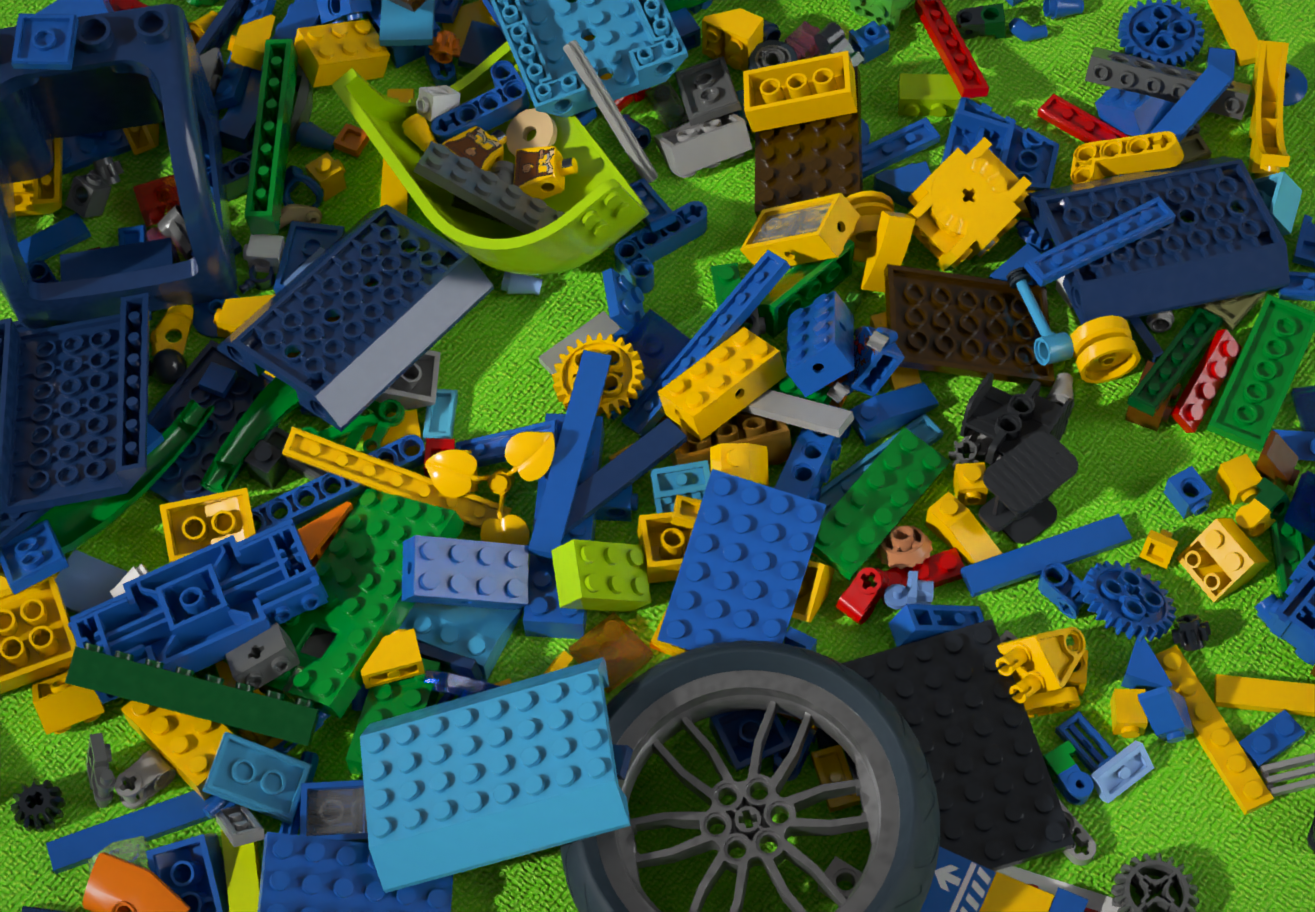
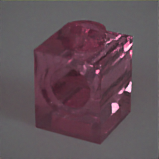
M804 21L785 39V43L793 47L797 53L798 60L817 57L821 54L814 41V36L820 29Z

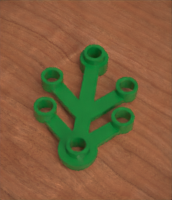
M387 399L382 403L374 401L366 408L372 414L366 416L359 415L342 432L335 427L319 432L312 427H304L301 430L327 440H333L350 434L344 446L355 450L367 428L377 425L372 437L363 443L365 454L373 452L368 450L369 446L376 445L377 448L375 450L381 448L380 444L389 428L402 423L405 418V410L400 402L393 399ZM390 412L396 413L392 417H386Z

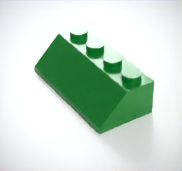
M851 239L847 240L843 252L834 259L792 266L791 270L779 280L756 307L758 308L759 316L765 317L766 332L773 339L788 327V318L795 310L799 308L804 309L813 304L817 297L822 294H828L852 274L855 243Z

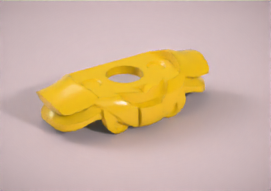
M177 305L168 308L156 329L151 332V355L154 356L163 349H174L182 355L184 354L193 323V306ZM175 330L182 334V338L178 342H169L165 338L166 334L169 331Z

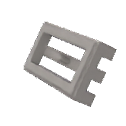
M1315 753L1260 767L1259 771L1263 781L1273 797L1315 787V778L1277 787L1273 786V783L1314 774ZM1313 763H1314L1313 766H1309V767H1305V768H1301V769L1292 770V771H1288V772H1284V773H1280V774H1276V775L1269 776V774H1271V773L1280 772V771H1284V770H1288V769H1292V768H1296V767H1300V766H1305V765H1309V764H1313Z

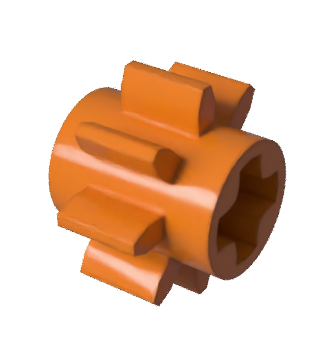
M443 30L437 32V36L433 37V45H428L430 48L429 54L433 55V58L439 63H450L453 60V56L457 58L460 56V39H457L456 35L450 31Z

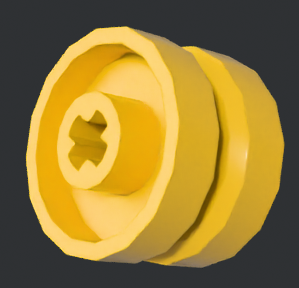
M1110 315L1090 320L1079 326L1070 335L1074 347L1073 357L1076 359L1081 379L1087 383H1105L1121 378L1131 372L1141 359L1136 343L1132 340V333L1127 320L1121 316Z

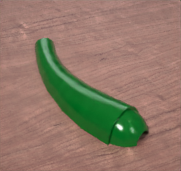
M277 377L263 389L238 421L216 454L200 483L205 489L216 494L226 491L240 466L257 443L289 413L300 406L296 390Z
M193 399L188 403L173 424L162 434L164 441L147 455V470L128 493L55 506L26 529L48 519L64 555L77 549L112 524L155 484L195 438L214 412V405L205 409Z

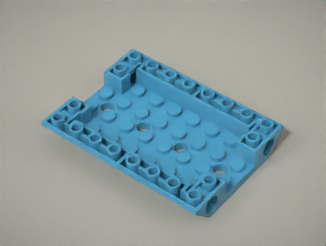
M490 0L534 107L539 112L566 118L597 107L596 102L563 50V47L572 40H576L599 78L607 73L613 75L608 80L600 78L613 101L666 82L688 57V52L664 0H577L573 3H569L567 0ZM587 35L596 36L591 41H586L583 39Z

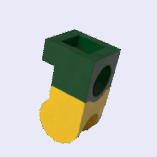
M1265 477L1256 485L1260 493L1249 504L1242 506L1236 512V522L1247 537L1254 538L1263 534L1291 506L1287 494Z

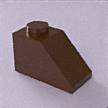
M1271 430L1255 467L1262 479L1264 477L1285 492L1287 485L1294 486L1300 472L1294 469L1299 459L1298 456L1277 432Z

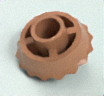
M897 526L876 549L878 552L877 558L881 559L882 564H887L890 568H913L916 564H922L924 559L930 557V552L933 551L932 541L928 539V536L921 529L915 526Z

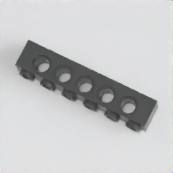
M1095 47L1090 58L1085 81L1177 103L1202 73ZM1232 81L1231 85L1209 108L1208 112L1242 120L1251 85Z

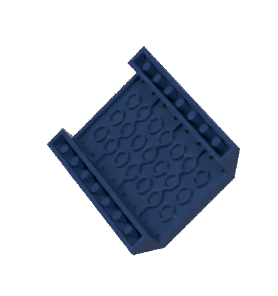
M149 293L121 297L120 314L20 333L11 318L0 320V511L8 514H17L126 494L147 470Z

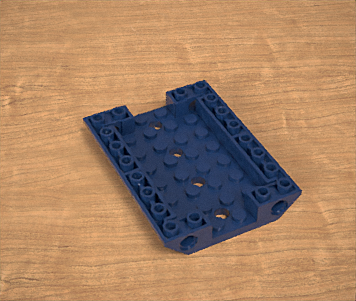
M1226 156L1179 164L1171 168L1137 172L1028 193L1029 195L1024 199V203L1041 239L1052 238L1055 246L1158 196L1176 215L1174 222L1065 275L1062 284L1081 325L1103 316L1113 315L1121 316L1124 319H1131L1283 288L1290 284L1287 244L1242 159ZM1231 207H1236L1237 209H1240L1243 212H1235L1234 210H1232ZM1185 216L1193 222H1184L1180 217Z
M384 205L368 212L220 343L217 349L259 377L266 370L294 388L300 405L342 432L494 289V286L471 255L389 205ZM406 248H408V249L416 248V250H414V251H412V252H404V251H403V250L406 249ZM368 282H379L377 285L372 287L366 286ZM329 317H340L334 322L327 321ZM291 352L301 353L299 356L294 358L287 357V355Z

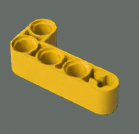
M1170 131L1089 142L1078 146L1074 151L1070 178L1074 185L1104 179L1107 176L1171 168L1183 161L1184 152L1177 137Z

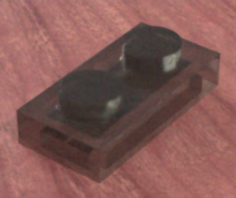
M668 81L645 91L646 100L668 130L689 123L684 103Z

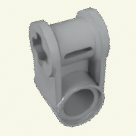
M149 750L127 770L119 774L116 778L115 790L120 795V801L123 806L129 809H136L143 806L146 801L161 789L167 787L175 778L176 770L156 750Z

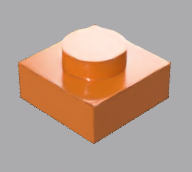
M346 123L333 144L335 149L359 157L370 139L363 129Z

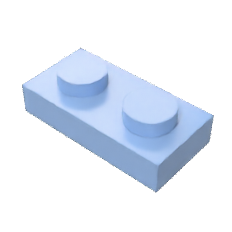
M1135 740L1089 776L1094 782V787L1100 799L1110 803L1154 769V766L1143 743Z

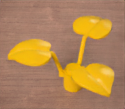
M526 431L514 435L508 441L505 448V458L514 467L511 470L500 468L492 475H473L477 469V460L472 454L459 449H450L436 453L426 461L425 466L436 489L448 497L465 495L471 488V480L488 481L491 491L500 495L497 511L498 519L489 518L484 521L480 532L481 541L528 545L530 530L526 521L515 514L503 517L504 503L507 497L506 492L513 487L515 482L514 474L517 471L526 481H535L546 474L554 457V434L552 432Z

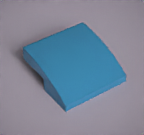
M708 460L650 470L656 513L673 512L677 495L703 499L710 477Z

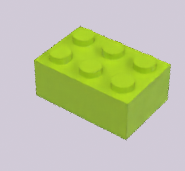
M573 539L551 550L560 608L629 613L652 602L643 545Z

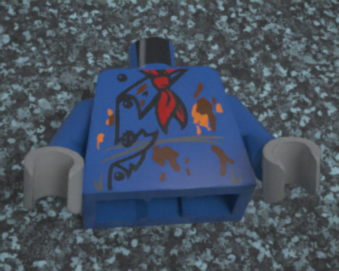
M861 326L857 328L854 332V370L847 373V379L842 383L836 381L828 390L827 395L837 403L844 396L851 394L855 390L875 396L904 359V355L895 343L898 339L896 331L885 327L875 329L870 326Z

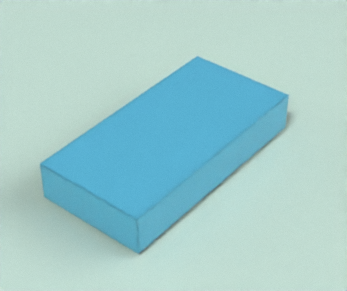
M437 389L435 405L427 406L423 442H426V438H453L458 400L457 390Z

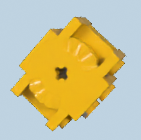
M985 137L967 155L957 148L908 198L915 206L908 213V215L916 219L912 234L939 260L936 265L942 271L946 270L950 265L955 269L966 258L969 261L975 255L981 258L1018 222L1015 218L1021 211L1018 205L1029 195L1025 190L1032 183L1025 176L1019 179L988 149L992 144Z

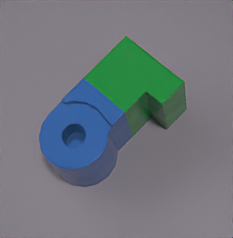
M1068 740L1043 755L1053 784L1065 800L1073 805H1082L1089 800L1094 788V782L1087 773L1080 770L1073 760L1076 749Z

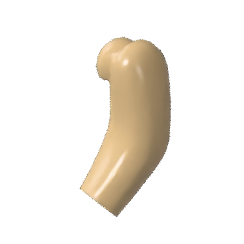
M300 204L286 205L281 209L279 230L291 224V221L319 224L322 220V213L313 206Z

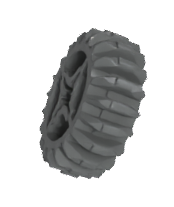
M1145 853L1141 861L1135 856L1131 858L1130 865L1123 864L1120 868L1121 873L1115 875L1114 882L1116 885L1112 886L1111 894L1116 897L1112 899V906L1120 907L1117 912H1196L1193 907L1198 905L1199 898L1193 895L1197 893L1198 887L1189 884L1193 879L1192 874H1182L1185 868L1184 864L1178 865L1177 868L1172 865L1174 862L1173 856L1169 857L1167 862H1164L1160 853L1155 855L1154 860H1151L1148 853ZM1147 875L1158 876L1161 879H1151ZM1130 884L1136 888L1135 892L1140 896L1141 901L1138 906L1135 905L1131 898ZM1171 886L1175 888L1178 894L1179 907L1174 904V899L1169 894ZM1161 889H1163L1160 894V897L1156 896L1154 899L1152 898L1147 903L1150 895L1152 896L1155 893L1157 894Z

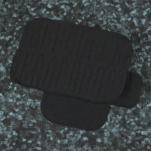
M987 373L982 383L969 399L960 435L965 437L968 431L973 429L992 438L985 460L986 463L992 465L999 455L1004 456L1035 432H1048L1060 441L1066 430L1074 399L1068 398L1062 407L1039 396L1041 382L1037 380L1031 383L1025 394L1011 395L992 386L994 374Z
M1045 431L1031 434L985 470L983 482L995 497L979 509L978 516L980 520L993 532L1002 530L1013 542L1019 544L1030 542L1056 521L1057 509L1048 498L1058 487L1076 474L1078 470L1076 457L1052 434Z

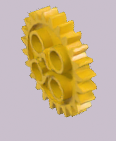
M598 333L596 340H592L591 336L587 335L586 343H582L577 339V347L575 349L567 346L569 354L559 355L562 363L554 364L557 373L552 374L555 382L553 388L555 393H557L559 402H563L566 410L583 350L611 355V363L617 361L615 365L609 368L597 416L605 413L606 417L610 419L611 411L613 410L620 415V406L624 405L630 408L631 405L628 399H638L635 390H643L641 380L645 379L642 360H640L638 351H634L631 343L625 345L622 337L615 342L613 334H610L606 340H603L601 333ZM616 386L614 390L607 391L608 388Z

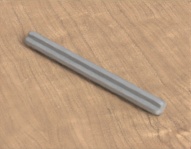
M576 40L570 41L563 47V50L639 175L647 183H651L658 177L656 170Z

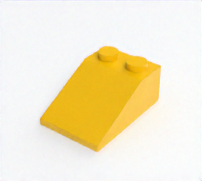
M248 488L159 505L170 563L231 535H234L236 541L239 542L256 534Z

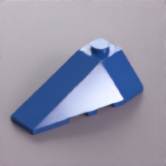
M217 833L201 834L146 851L150 870L190 906L189 912H229L224 859Z

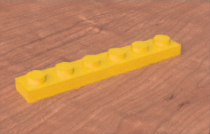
M1175 645L1155 654L1173 685L1172 689L1185 698L1195 737L1244 815L1271 804L1274 797L1178 646Z

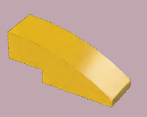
M882 210L877 234L871 237L860 286L862 290L885 293L884 269L887 264L902 265L911 239L915 218L905 213Z

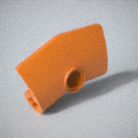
M106 852L100 853L96 859L82 903L83 908L91 912H130V910L132 912H189L191 909L154 872Z

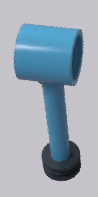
M1024 267L1014 269L1008 273L1006 279L1009 281L1008 283L1012 289L1018 288L1041 335L1034 342V354L1037 361L1041 365H1048L1070 360L1074 353L1073 342L1070 336L1065 332L1056 334L1051 331L1028 285L1031 281L1030 274Z

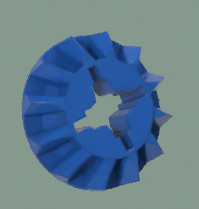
M1020 219L1016 223L1018 235L1037 251L1042 253L1053 248L1052 240H1042L1036 226L1031 222Z

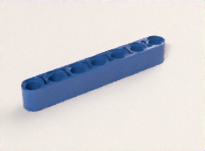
M407 435L368 455L381 460L391 459L394 461V465L412 470L424 463L425 446L420 437ZM415 446L420 449L419 453L414 456L405 454L406 449ZM328 472L253 508V520L261 522V527L256 531V534L291 518L294 524L297 525L364 493L369 487ZM331 484L341 485V489L337 493L330 494L326 492ZM306 496L315 498L310 506L300 505V501ZM278 509L288 510V514L284 518H274V513Z

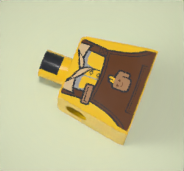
M474 126L443 142L442 145L459 157L468 158L475 166L484 171L491 172L495 162L503 161V145L507 142V137L499 129L489 135L482 128Z
M555 146L516 150L514 185L533 198L543 200L562 193L565 188V176L578 172L576 159L574 157L564 159Z

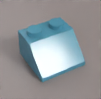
M1285 171L1253 180L1281 235L1291 234L1302 190ZM1232 207V210H1234L1235 212H1243L1242 210L1237 209L1236 207Z

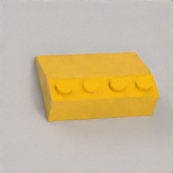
M54 575L15 595L11 588L0 591V694L69 670L77 644L74 634L68 626V623L71 621Z

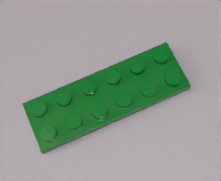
M1267 295L1209 422L1208 431L1257 451H1262L1315 331V312L1272 295Z
M904 427L822 519L812 552L850 581L891 531L944 472L950 461Z

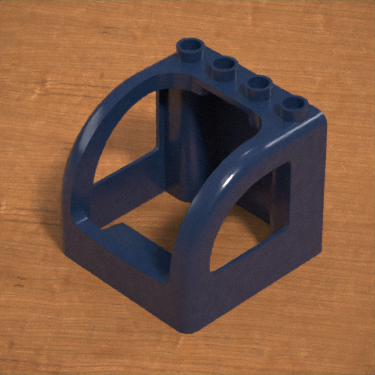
M161 4L78 17L79 22L72 70L13 69L11 59L17 26L0 29V290L19 323L23 327L33 330L120 314L121 297L149 293L150 311L167 309L177 305L205 303L214 299L224 300L231 297L237 290L238 281L218 109L183 9L174 4ZM165 122L178 197L194 258L180 262L172 239L164 238L60 255V282H33L18 247L13 183L39 179L50 173L54 166L53 139ZM204 153H209L214 201L209 184Z

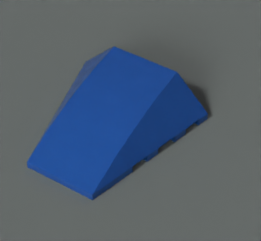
M960 97L949 128L941 164L957 148L967 155L985 137L992 144L988 149L1019 179L1025 176L1032 183L1027 188L1028 190L1042 191L1050 189L1060 145L1029 127L1025 130L1016 125V120L1009 116L1004 118L991 111L992 107L985 103L980 105L970 98Z

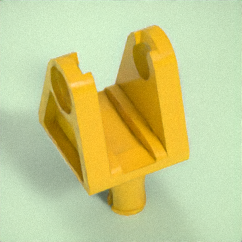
M1068 627L997 645L999 652L1003 656L997 659L996 667L1005 663L998 670L999 673L1004 676L1013 674L1016 684L1010 687V695L1019 690L1011 698L1017 703H1024L1033 694L1064 687L1085 652L1086 641L1082 632L1076 627ZM1067 636H1071L1074 639L1075 644L1072 650L1067 646Z

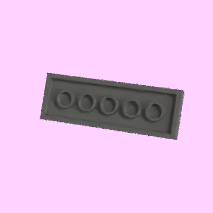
M431 141L413 171L524 234L539 230L565 214L547 206L543 200L525 194L518 186L500 180L493 172L484 171L475 166L468 158L459 157L450 152L446 146L436 144Z

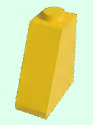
M276 294L225 299L222 309L218 308L214 316V324L217 325L218 336L227 338Z

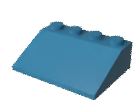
M415 602L399 629L409 630L414 628L418 642L475 659L483 674L482 678L487 681L524 611V606L516 610Z

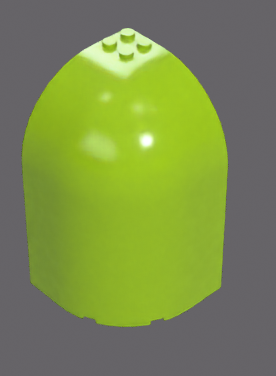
M505 42L465 77L449 86L461 93L460 105L495 88L490 71L493 64L498 61H509L523 80L508 42ZM353 68L331 85L429 221L466 253L490 267L513 274L528 276L568 271L600 255L649 215L647 208L577 116L572 115L565 118L552 114L548 115L555 121L557 139L555 144L551 146L557 147L564 159L574 157L577 161L578 172L565 176V188L562 193L543 199V201L552 209L564 212L565 214L539 230L524 234L509 225L452 207V193L413 172L424 152L403 133L402 124L407 118L417 114L416 101L418 98L410 99L408 103H403L396 98L383 95ZM527 90L530 101V106L528 109H533L535 107ZM512 119L487 131V133L490 135L499 129L506 135L507 128ZM427 120V123H428V125H429V127H430V129H431V123H432V122H430L429 120ZM536 130L529 132L527 141L532 140L536 136ZM505 143L503 145V161H508L515 165V156L508 150Z

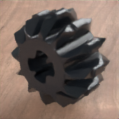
M34 779L31 787L22 784L23 792L13 793L16 803L10 805L13 814H16L14 820L18 825H23L26 831L29 832L36 827L38 832L43 833L47 824L55 828L54 818H63L64 813L61 808L66 806V801L61 797L62 791L57 786L53 787L51 781L47 779L42 784L39 780Z

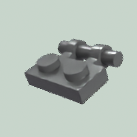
M97 733L90 734L86 767L90 789L93 790L95 802L98 807L106 808L113 800V789L116 779L113 772L109 770L108 762H112L110 744H104L103 734Z

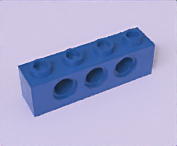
M851 424L840 438L802 428L774 488L819 502L821 487L823 483L829 481L831 465L840 456L841 443L843 438H848Z

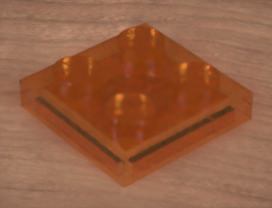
M615 612L569 647V653L579 664L604 657L609 687L604 688L607 694L653 658V652Z

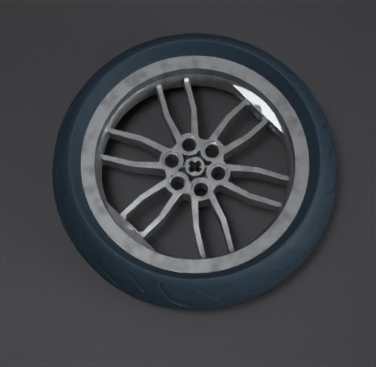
M769 641L715 643L686 651L651 667L626 685L607 704L612 744L628 745L633 749L625 780L618 779L619 787L627 797V803L639 773L654 753L659 755L680 782L707 803L710 809L706 812H662L630 819L631 826L560 845L566 882L579 912H661L642 889L638 869L676 863L713 849L717 850L718 854L700 882L689 912H701L707 896L725 870L737 873L734 900L729 912H742L749 871L753 866L764 867L783 902L792 912H806L787 888L777 868L784 859L791 862L817 882L839 906L834 912L921 911L933 880L940 844V812L936 787L926 756L907 721L875 686L852 669L812 650L784 643ZM743 710L766 711L754 740L748 778L741 782L734 781L715 747L699 731L694 723L727 712ZM782 713L801 719L802 723L790 752L772 778L760 774L763 750L775 715ZM813 725L837 741L856 765L858 779L822 784L785 798L779 796L798 763L807 735ZM684 729L709 758L721 781L713 788H710L686 771L663 744ZM756 790H764L768 793L761 800H756L751 796ZM855 793L861 798L863 809L861 816L832 820L796 818V812L824 800ZM726 795H732L737 798L731 805L720 803V800ZM777 813H784L789 818L786 822L780 824L775 823L772 817ZM751 819L753 827L746 828L744 821ZM715 824H721L726 827L718 835L709 832L710 827ZM661 828L701 829V835L671 848L645 854L637 852L634 836L637 835L638 831ZM868 828L872 846L867 864L851 894L846 897L841 894L818 865L789 843L787 838L790 836L837 835ZM766 842H773L778 846L772 853L763 852L761 847ZM737 847L743 848L746 851L745 855L738 859L732 858L729 855L730 851Z

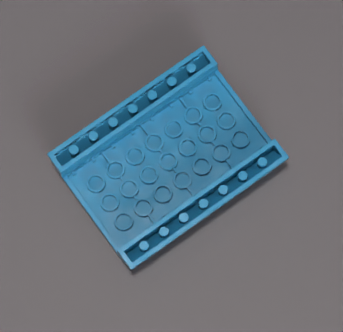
M604 657L370 723L360 735L368 844L385 893L631 826L627 797L618 784L604 688L609 687Z

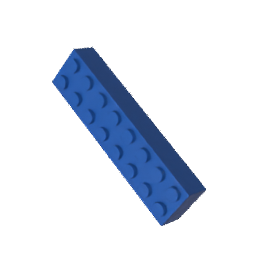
M546 413L545 422L558 419L563 426L566 414ZM596 416L578 486L601 469L605 434L603 416ZM551 466L546 474L538 479L534 519L537 518ZM596 512L563 537L562 545L573 539L594 541ZM530 554L528 605L524 606L523 615L525 636L585 640L587 610L560 608L553 559Z

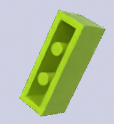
M899 74L898 115L954 116L961 95L950 74ZM980 97L970 98L980 104Z

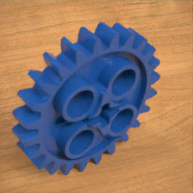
M1146 0L1145 5L1137 1L1136 8L1130 6L1128 13H1123L1122 20L1119 23L1117 38L1121 39L1119 46L1125 47L1124 54H1133L1132 56L1175 67L1178 63L1180 66L1185 67L1186 61L1193 62L1194 56L1199 55L1200 48H1202L1205 29L1201 28L1203 22L1196 21L1197 13L1189 14V6L1184 9L1180 8V1L1175 5L1171 4V0H1167L1166 3H1162V0H1156V3Z
M1116 560L1113 565L1108 561H1105L1103 565L1096 563L1094 568H1090L1081 583L1083 588L1080 593L1085 595L1082 601L1090 604L1087 610L1089 612H1096L1098 615L1095 619L1097 621L1104 620L1106 622L1105 628L1113 626L1117 635L1122 631L1125 632L1128 639L1135 635L1140 642H1142L1144 637L1149 641H1152L1154 637L1160 639L1163 634L1168 632L1176 618L1173 615L1176 608L1171 606L1174 600L1166 597L1169 591L1159 588L1160 581H1151L1150 573L1144 576L1141 574V568L1139 567L1135 571L1132 570L1129 563H1126L1124 567Z

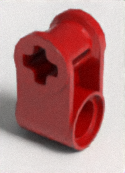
M868 567L862 569L849 588L841 595L836 608L857 624L862 625L871 616L877 603L888 588V575L881 569ZM870 576H874V581L877 583L875 587L871 586V581L868 580Z

